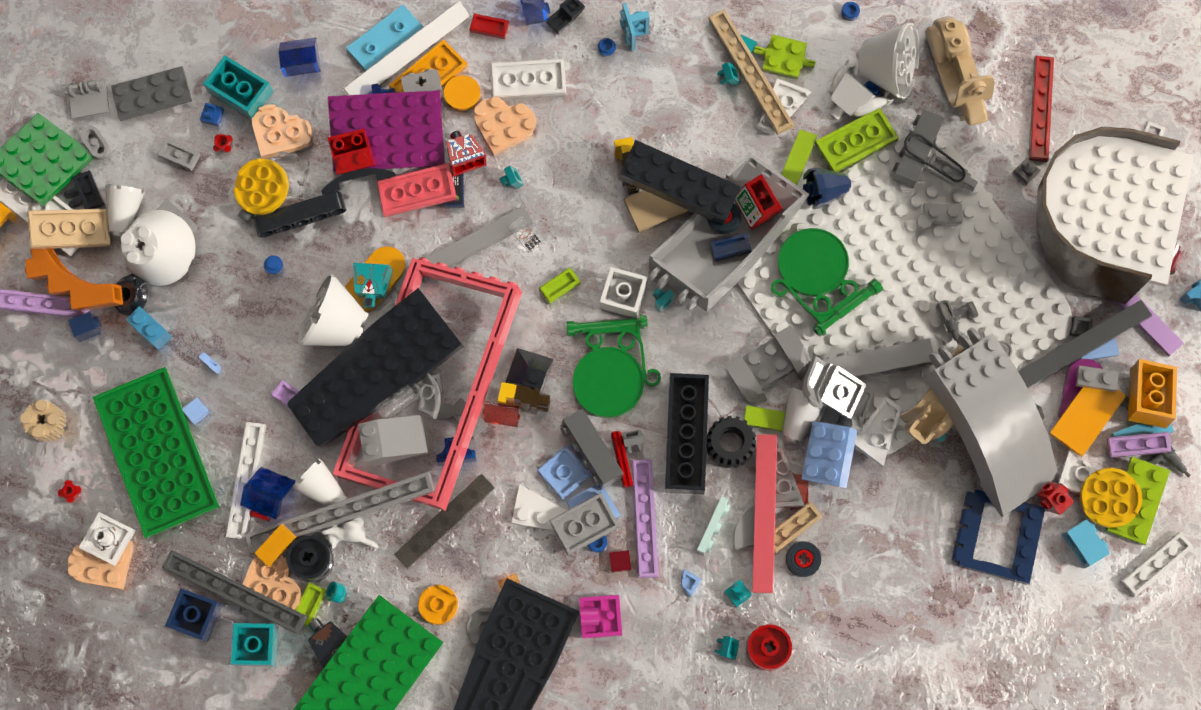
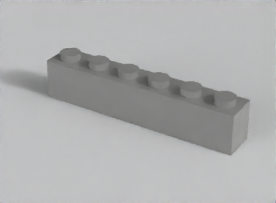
M923 337L915 338L909 343L899 341L889 347L879 345L874 350L869 351L864 348L855 351L856 353L853 354L844 352L837 354V357L829 358V356L820 357L826 363L841 367L859 380L933 365L929 359V354L933 352L930 338L924 339Z

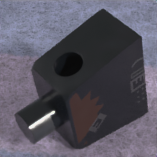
M316 618L308 625L314 632L308 641L321 666L324 668L345 641L347 635L331 621L324 626L319 618Z

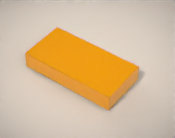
M280 524L255 554L268 567H271L297 537L284 524Z

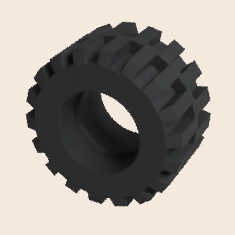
M727 416L725 419L724 417L719 418V421H715L708 431L707 453L709 456L711 455V460L713 462L717 461L721 467L725 465L726 468H730V466L737 468L740 464L744 465L754 452L756 434L752 431L753 427L751 425L748 426V421L745 419L743 421L739 420L740 417L738 416L736 418H732V416ZM729 432L735 433L741 438L742 447L735 452L726 451L719 443L720 436Z

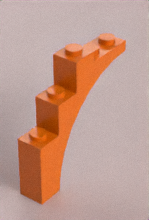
M53 248L30 249L32 258L25 259L27 278L37 281L48 279L47 288L49 294L57 296L70 294L69 303L71 309L87 311L123 305L122 286L112 283L94 284L84 281L65 267Z

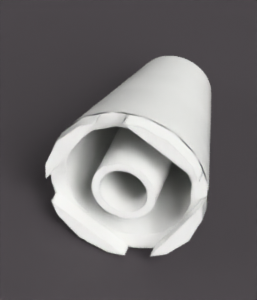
M106 184L109 231L113 232V236L121 237L134 221L145 191L127 186H118L116 188L113 184Z
M790 388L782 434L786 436L785 440L796 444L797 440L801 442L812 426V422L817 419L825 405L823 404L821 409L813 407L809 404L808 399L804 397L803 391Z
M320 458L300 477L301 480L293 485L296 491L324 507L347 499V496Z

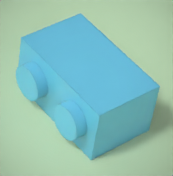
M1088 520L1081 522L1062 534L1084 568L1093 565L1110 554L1108 545L1103 539L1099 538L1096 534L1095 526L1088 522Z

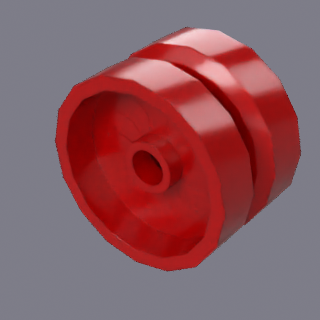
M766 624L759 626L750 634L746 642L745 651L748 660L754 667L762 671H773L779 669L789 660L792 654V642L784 629L777 625ZM765 645H770L772 650L767 652Z

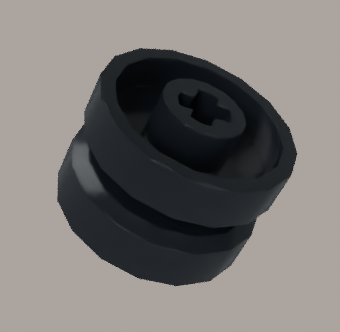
M313 535L302 536L290 545L287 551L286 562L289 570L299 579L306 582H319L331 573L334 567L335 556L332 549L321 538Z

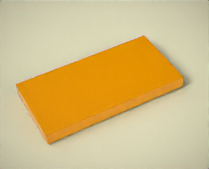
M443 39L391 82L389 88L394 93L404 92L401 77L409 73H422L427 69L438 70L443 88L451 78L456 77L467 68L468 63Z
M1082 387L1049 435L1073 450L1078 456L1083 457L1127 395L1118 389L1115 392Z

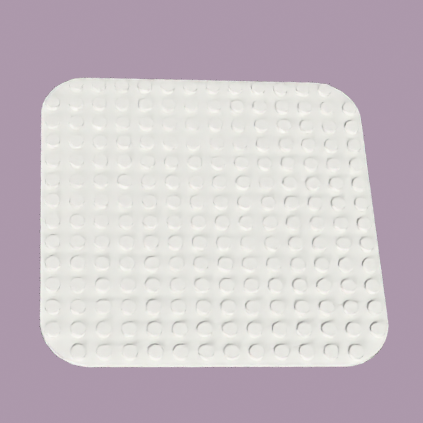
M905 134L898 141L875 152L843 172L851 180V188L844 196L820 209L814 210L811 208L813 205L809 206L805 200L773 244L737 283L773 337L776 333L791 325L804 345L811 361L814 356L818 358L823 356L833 358L837 357V354L844 352L853 354L859 349L866 348L869 351L874 350L879 345L893 346L894 343L899 341L909 343L919 337L924 339L930 338L933 352L938 353V349L941 346H945L952 353L958 344L952 338L951 333H948L945 324H942L936 310L937 304L943 300H949L953 310L973 301L979 315L973 319L968 317L967 312L960 315V320L956 321L959 334L964 333L967 335V330L974 328L982 339L993 333L998 341L1008 342L1012 346V354L1009 358L1017 371L1058 348L1068 337L1072 326L1071 309L1063 294L955 148L938 134L933 144L963 168L967 169L968 173L971 174L970 177L978 181L973 192L965 188H957L925 171L926 164H924L913 189L893 181L892 179L895 174L892 173L895 163H900L902 159L899 157V154L908 134ZM932 147L926 161L929 163L934 153L945 156ZM924 203L962 204V224L932 223L930 228L924 230L918 227L917 219L923 214ZM808 228L826 230L841 240L849 256V268L845 280L856 282L858 285L857 292L868 286L867 283L873 278L877 279L883 287L882 292L878 295L870 296L842 319H839L827 328V334L820 337L813 331L814 324L817 321L802 308L788 290L787 294L783 297H776L771 292L773 281L782 279L778 270V256L783 243L795 232ZM782 284L774 286L777 292H783L786 289ZM841 285L833 292L825 295L830 299L831 309L846 298L840 292ZM852 285L844 287L845 292L848 293L847 297L855 291ZM796 292L802 301L811 310L815 311L813 302L816 297L805 296ZM824 300L816 302L818 306L816 312L827 311V303ZM934 365L861 379L862 382L867 384L865 388L874 393L866 412L863 426L885 397L901 407V413L913 408L930 388L924 376L936 369ZM843 416L840 417L837 425L844 426L842 425L844 420ZM900 416L887 455L896 452L916 439L907 433L906 423Z

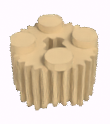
M38 400L36 403L28 405L29 408H25L26 412L23 411L20 416L21 425L25 433L37 441H57V438H61L60 435H64L63 428L66 427L64 425L66 423V414L51 402Z

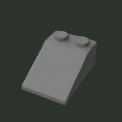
M421 415L377 419L358 424L364 462L371 467L428 453Z

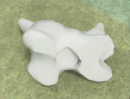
M361 518L321 531L325 535L324 540L327 541L332 550L340 541L360 542L378 549V545L374 541L365 537L364 521Z

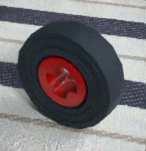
M733 203L728 219L723 225L709 219L707 221L710 228L716 233L729 234L739 227L741 212L738 206Z
M800 541L794 543L788 549L786 564L794 575L808 577L819 570L821 554L814 544ZM802 554H805L809 562L807 563L806 561L805 564H801L798 556L801 557Z

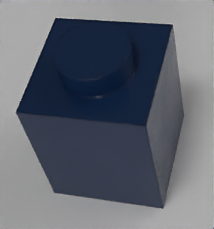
M91 312L68 320L73 336L79 342L102 334L100 327H102L101 321L98 316H94Z

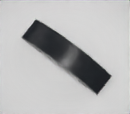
M378 168L359 169L337 177L327 184L321 192L324 195L342 190L341 182L376 174L377 181L395 177L396 174L393 171Z

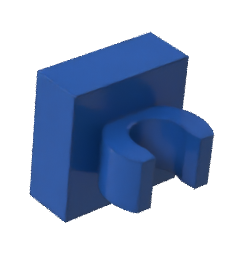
M205 103L200 121L219 127L224 108Z

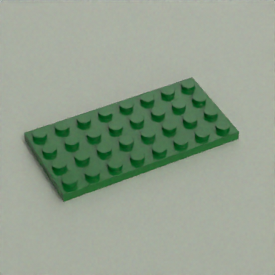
M166 367L93 396L145 539H149L221 508Z
M378 595L293 710H395L444 642L382 596Z

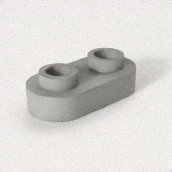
M94 126L85 127L81 131L80 137L90 153L97 160L108 158L111 149L101 133Z

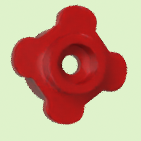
M217 134L214 137V151L230 152L232 149L230 146L233 141L232 136Z
M66 480L63 488L58 490V496L64 497L68 503H73L82 489L80 486L74 485L73 481Z

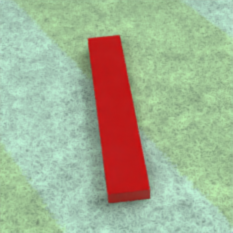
M1037 55L1034 57L1029 160L1048 162L1054 57Z

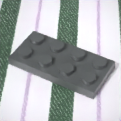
M183 66L111 86L120 121L192 102Z

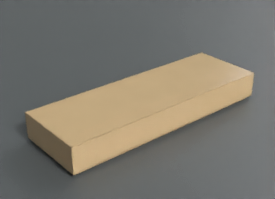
M811 501L775 528V553L779 552L823 517Z

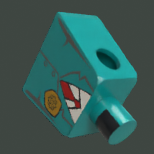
M353 263L354 289L358 297H364L363 307L374 308L375 298L384 299L386 297L393 272L390 265Z

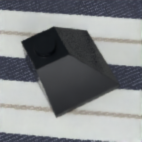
M517 348L505 383L528 387L533 391L535 388H539L542 394L554 359Z

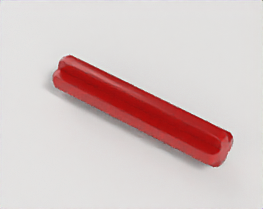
M614 431L611 433L617 464L624 473L621 478L623 488L633 486L624 442L621 431Z

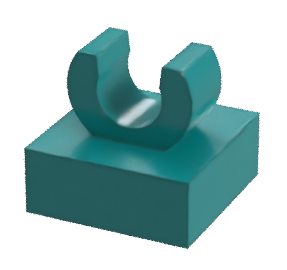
M729 62L722 64L723 70L718 71L717 75L720 77L725 75V79L720 81V84L728 85L731 83L735 86L741 83L736 66Z
M510 165L504 168L506 175L499 178L502 186L505 185L507 188L512 185L517 189L524 186L516 168Z
M657 288L653 292V297L656 299L655 308L659 312L674 300L675 294L670 289L664 293L661 289Z
M741 579L724 591L736 608L752 596Z
M723 636V639L718 638L717 642L722 643V647L720 650L715 649L714 652L724 658L736 660L740 640L729 636Z

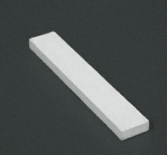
M245 422L226 538L246 540L245 534L248 533L266 429L265 424Z

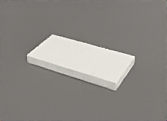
M564 59L491 63L493 97L516 99L566 95Z

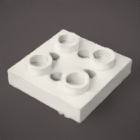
M99 512L79 548L116 566L136 530Z

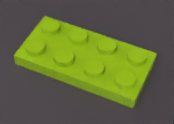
M878 108L815 141V145L831 171L838 172L898 141L899 137L882 110Z
M1130 457L1125 472L1139 485L1142 493V505L1139 513L1132 521L1121 527L1106 528V531L1146 545L1171 470L1135 457Z

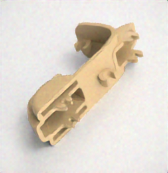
M951 16L938 18L933 22L932 26L927 27L925 35L948 101L952 108L958 107V115H961L960 121H966L968 125L985 123L988 121L984 101L992 98L995 85L994 78L990 75L979 77L971 55L969 34L964 23Z
M961 343L952 351L953 357L965 351ZM931 387L913 408L900 414V418L906 423L907 433L915 437L922 444H927L930 440L941 437L954 424Z

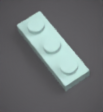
M721 496L696 553L704 556L705 551L710 552L714 543L711 538L714 533L718 534L722 523H719L722 515L726 517L730 508L727 505L729 499Z

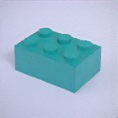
M226 55L223 56L203 82L209 94L251 120L255 113L258 112V108L264 106L274 93L268 81Z

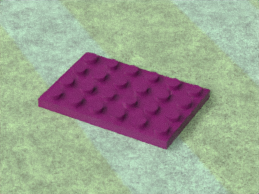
M440 90L328 96L330 137L365 128L377 165L369 168L392 169L445 164ZM332 157L333 172H336L335 165H334V161H333V157Z

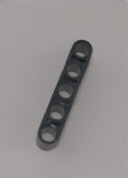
M334 191L278 208L269 214L256 215L253 218L257 236L265 238L343 214L347 209L342 193Z

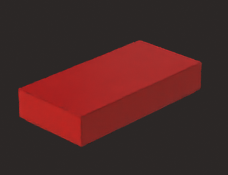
M474 13L469 30L471 33L505 39L509 20Z

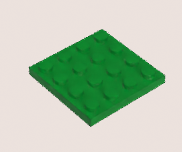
M37 113L0 147V176L43 208L72 180V177L76 176L94 159V156L85 146Z

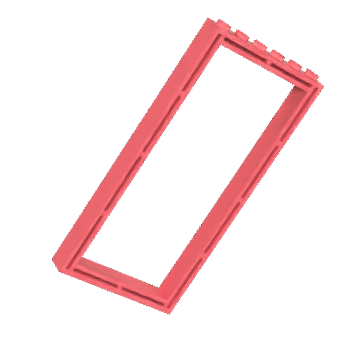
M420 257L419 259L412 258L395 306L420 287L423 276L503 298L435 492L411 500L446 511L522 291L518 284L507 281V283H504L493 276L486 278L478 272L467 273L462 268L454 267L452 269L444 263L437 262L434 264L430 263L428 259ZM371 414L358 424L371 421L373 414ZM358 424L350 428L333 475L373 489H379L396 483L397 481L353 468L362 445Z

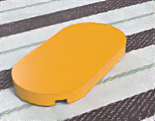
M389 246L378 248L364 262L369 264H387L393 269L386 296L404 274L406 268L405 258L398 249ZM354 276L345 286L346 290L367 313L375 310L384 300L382 298H375V307L365 308L363 307L364 297H358L355 293Z

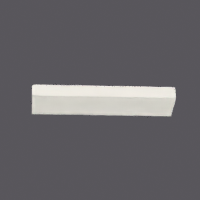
M1178 532L1123 578L1120 583L1132 597H1136L1193 548L1192 544L1181 532Z

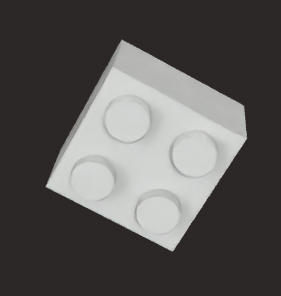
M610 267L600 300V309L637 318L648 277Z

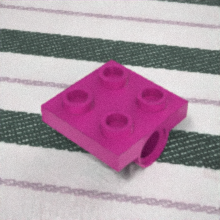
M619 595L579 598L582 639L622 636Z

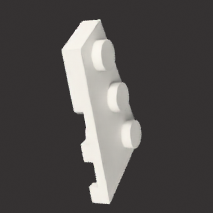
M885 397L865 423L862 431H859L856 435L854 447L881 467L884 466L892 436L902 410L901 407Z
M519 485L512 524L554 531L549 520L567 510Z

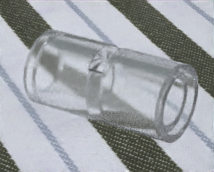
M406 384L393 394L394 399L389 396L375 407L383 419L394 418L418 401L419 398L414 390Z

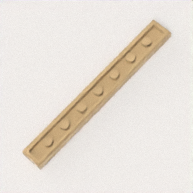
M725 9L709 16V22L776 134L779 135L793 128L794 123Z

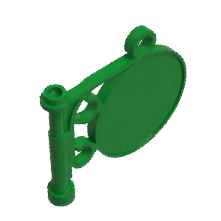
M808 228L795 232L783 243L778 256V270L782 279L773 281L771 292L776 297H783L787 294L788 290L802 308L817 321L814 324L813 331L820 337L827 334V328L839 319H842L870 296L878 295L882 292L883 287L877 279L873 278L867 283L868 286L857 292L858 285L856 282L845 280L849 268V256L841 240L826 230ZM782 284L786 289L783 292H777L774 286ZM841 285L840 292L846 298L831 309L830 299L825 295L833 292ZM852 285L855 291L847 297L848 293L845 292L844 287ZM796 292L801 295L816 297L813 302L815 311L811 310ZM824 300L827 303L826 312H816L818 309L817 301Z
M640 314V318L614 319L584 323L566 321L568 336H575L579 332H582V334L588 333L586 345L592 349L591 352L587 353L579 361L573 374L575 397L587 412L601 418L622 416L631 411L639 402L643 393L644 382L649 387L659 385L661 374L658 370L649 369L647 372L648 374L655 373L658 376V380L655 383H650L646 375L644 348L639 325H641V329L648 327L647 315ZM621 333L618 338L619 348L601 347L603 334ZM625 333L633 335L640 344L643 371L637 360L626 352L634 347L635 339H632L630 346L625 347L621 344V339ZM599 335L600 342L597 345L590 344L589 338L591 336Z

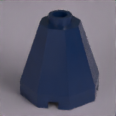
M810 168L803 175V180L806 179V184H803V190L809 194L806 202L809 206L813 205L811 207L813 210L820 209L844 196L851 188V180L844 173Z

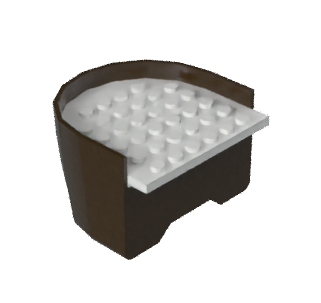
M1099 127L1073 136L1053 154L1037 190L1036 228L1048 265L1065 284L1085 294L1126 304L1147 283L1163 287L1168 284L1194 155L1175 151L1180 145L1179 140L1131 128Z

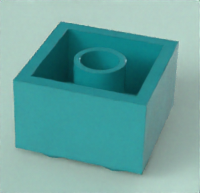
M233 623L231 665L276 667L279 626L275 624Z

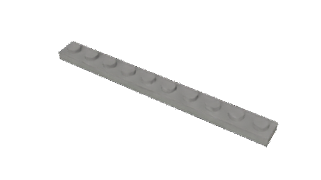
M425 472L245 534L249 553L254 554L280 524H284L298 539L302 536H307L433 493L435 488L430 472Z

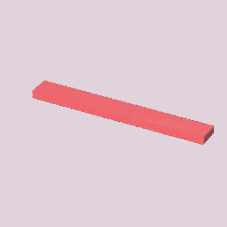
M757 435L753 593L774 594L777 435Z

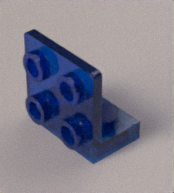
M260 467L243 487L240 506L276 520L280 515L282 500L293 488L296 480L273 472L270 469Z

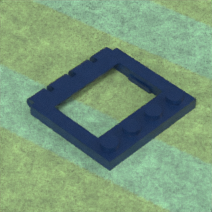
M977 489L974 490V493L966 491L963 505L970 507V509H962L959 523L966 526V528L958 527L955 541L956 544L962 545V548L954 546L951 560L958 562V566L1029 585L1045 508L1024 502L1011 511L1024 513L1013 567L1010 569L998 564L973 559L985 503L993 504L984 491Z

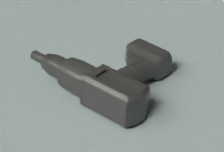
M949 300L940 301L936 306L942 324H945L948 333H951L954 341L959 344L958 336L960 334L956 322L960 320L959 316L967 312L968 317L973 319L979 315L973 301L955 310L952 309Z
M1172 446L1171 452L1158 453L1147 461L1154 465L1159 462L1163 464L1168 462L1182 474L1184 473L1187 477L1191 476Z

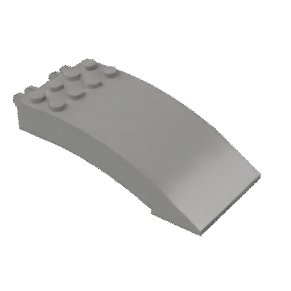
M749 153L726 174L724 179L741 186V189L747 182L762 174L767 179L784 211L753 230L750 229L741 213L739 227L729 234L716 233L710 228L707 218L694 213L670 238L650 255L649 269L652 272L647 280L653 282L660 277L661 279L656 285L659 289H662L668 283L681 292L676 300L679 304H682L687 298L690 299L686 305L687 310L690 311L698 305L707 312L762 257L785 229L809 194ZM744 233L748 234L751 253L719 261L714 260L710 242Z
M970 328L967 330V335L962 333L958 336V340L965 350L962 353L953 357L947 347L941 346L938 349V353L932 352L929 354V359L936 369L925 375L924 378L956 426L974 463L981 481L979 483L1000 516L1003 517L1041 491L1045 484L1058 479L1059 474L1043 420L1016 367L993 333L982 339L976 329Z

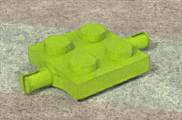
M772 34L770 43L766 48L755 46L754 53L764 55L763 71L798 79L803 66L814 69L816 61L806 59L807 43Z

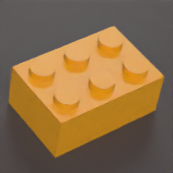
M1138 359L1130 368L1129 421L1167 428L1176 419V366Z

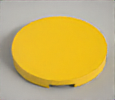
M257 158L244 164L238 171L233 192L237 203L244 210L256 215H265L275 211L282 205L288 194L289 180L285 170L278 163L269 159Z
M1103 468L1089 475L1082 484L1080 504L1083 512L1092 522L1102 527L1116 528L1126 525L1139 513L1142 505V493L1139 485L1127 472L1117 468Z

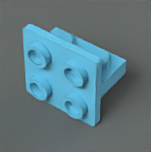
M622 3L620 25L622 30L625 29L626 45H630L631 51H634L635 38L649 34L650 17L648 11H637L630 15L627 4Z

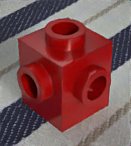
M1050 481L1037 494L1041 500V505L1049 512L1061 515L1074 503L1068 494V489L1062 483L1058 484Z

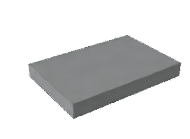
M602 492L549 520L567 555L620 528Z

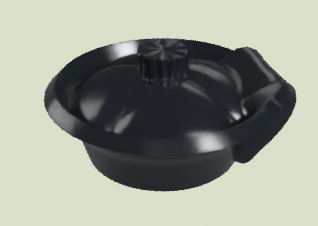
M134 273L121 278L116 285L122 286L123 305L115 306V308L124 315H131L139 306L143 309L147 302V282Z

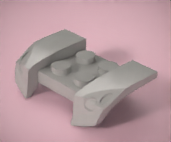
M791 325L774 335L775 338L743 357L739 355L724 364L732 379L749 402L759 403L767 401L763 390L794 371L800 380L805 377L811 360Z
M817 356L813 357L803 381L802 393L808 399L809 404L820 409L824 404L844 417L842 425L859 431L863 429L864 418L874 395L872 391L865 388L866 383L841 367L828 364Z

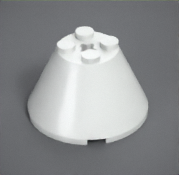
M905 23L864 40L862 46L858 47L856 51V58L859 59L857 75L866 78L902 99L907 98L913 89L916 79H912L914 69H918L919 36L917 28L912 27L914 26L913 23Z
M153 210L140 215L131 223L126 233L121 236V248L128 269L149 285L164 286L178 281L188 272V267L195 256V239L191 228L184 219L169 211Z
M329 274L316 293L317 302L315 306L310 305L297 338V344L301 346H349L356 338L360 337L363 328L360 326L366 321L368 313L362 309L336 276Z

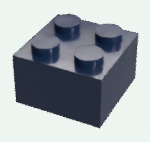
M180 588L165 627L208 642L223 604Z

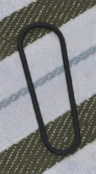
M912 133L906 137L904 147L911 156L954 182L964 180L966 176L965 169L923 135ZM912 136L922 138L957 165L963 172L962 178L954 179L912 153L907 147L908 139Z

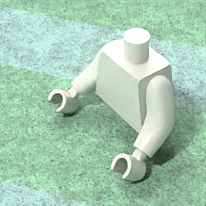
M847 59L845 64L836 72L831 84V100L837 105L830 113L839 120L845 112L850 116L858 117L866 115L882 106H889L894 98L891 100L887 98L890 93L886 92L882 97L875 98L876 96L850 74L854 72L856 63L849 65L850 60Z

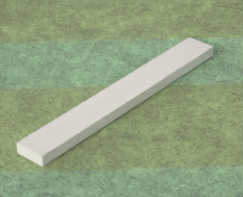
M457 1L343 87L348 95L368 94L470 15L461 2Z

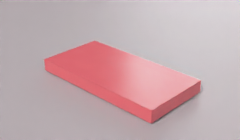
M449 163L377 181L384 217L457 199Z

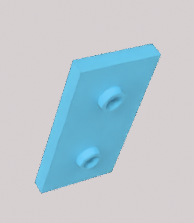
M401 5L351 43L346 49L366 71L423 28V26L404 5Z

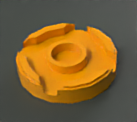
M460 75L451 78L446 83L444 98L448 106L453 110L462 112L473 109L479 103L481 97L480 87L472 77Z
M441 584L433 585L421 593L418 600L419 612L428 623L443 625L451 621L456 615L458 599L449 587Z

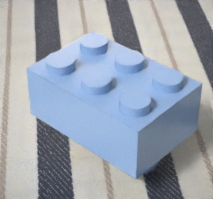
M813 421L802 479L809 482L846 488L857 430L851 427Z

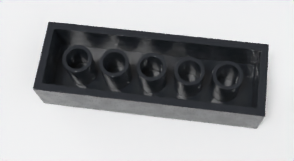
M635 140L619 176L621 181L720 225L726 222L741 187L638 140Z
M670 373L665 493L704 495L709 375Z

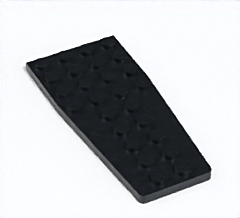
M417 288L368 327L359 338L355 339L291 398L287 405L314 444L322 448L413 387L414 384L420 382L428 373L430 374L464 346L421 290Z
M507 578L480 635L454 710H532L558 662L580 611Z

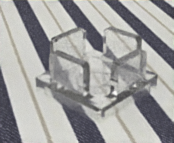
M279 151L278 156H274L269 160L278 163L285 170L289 180L287 196L303 198L310 162L299 159L295 153Z

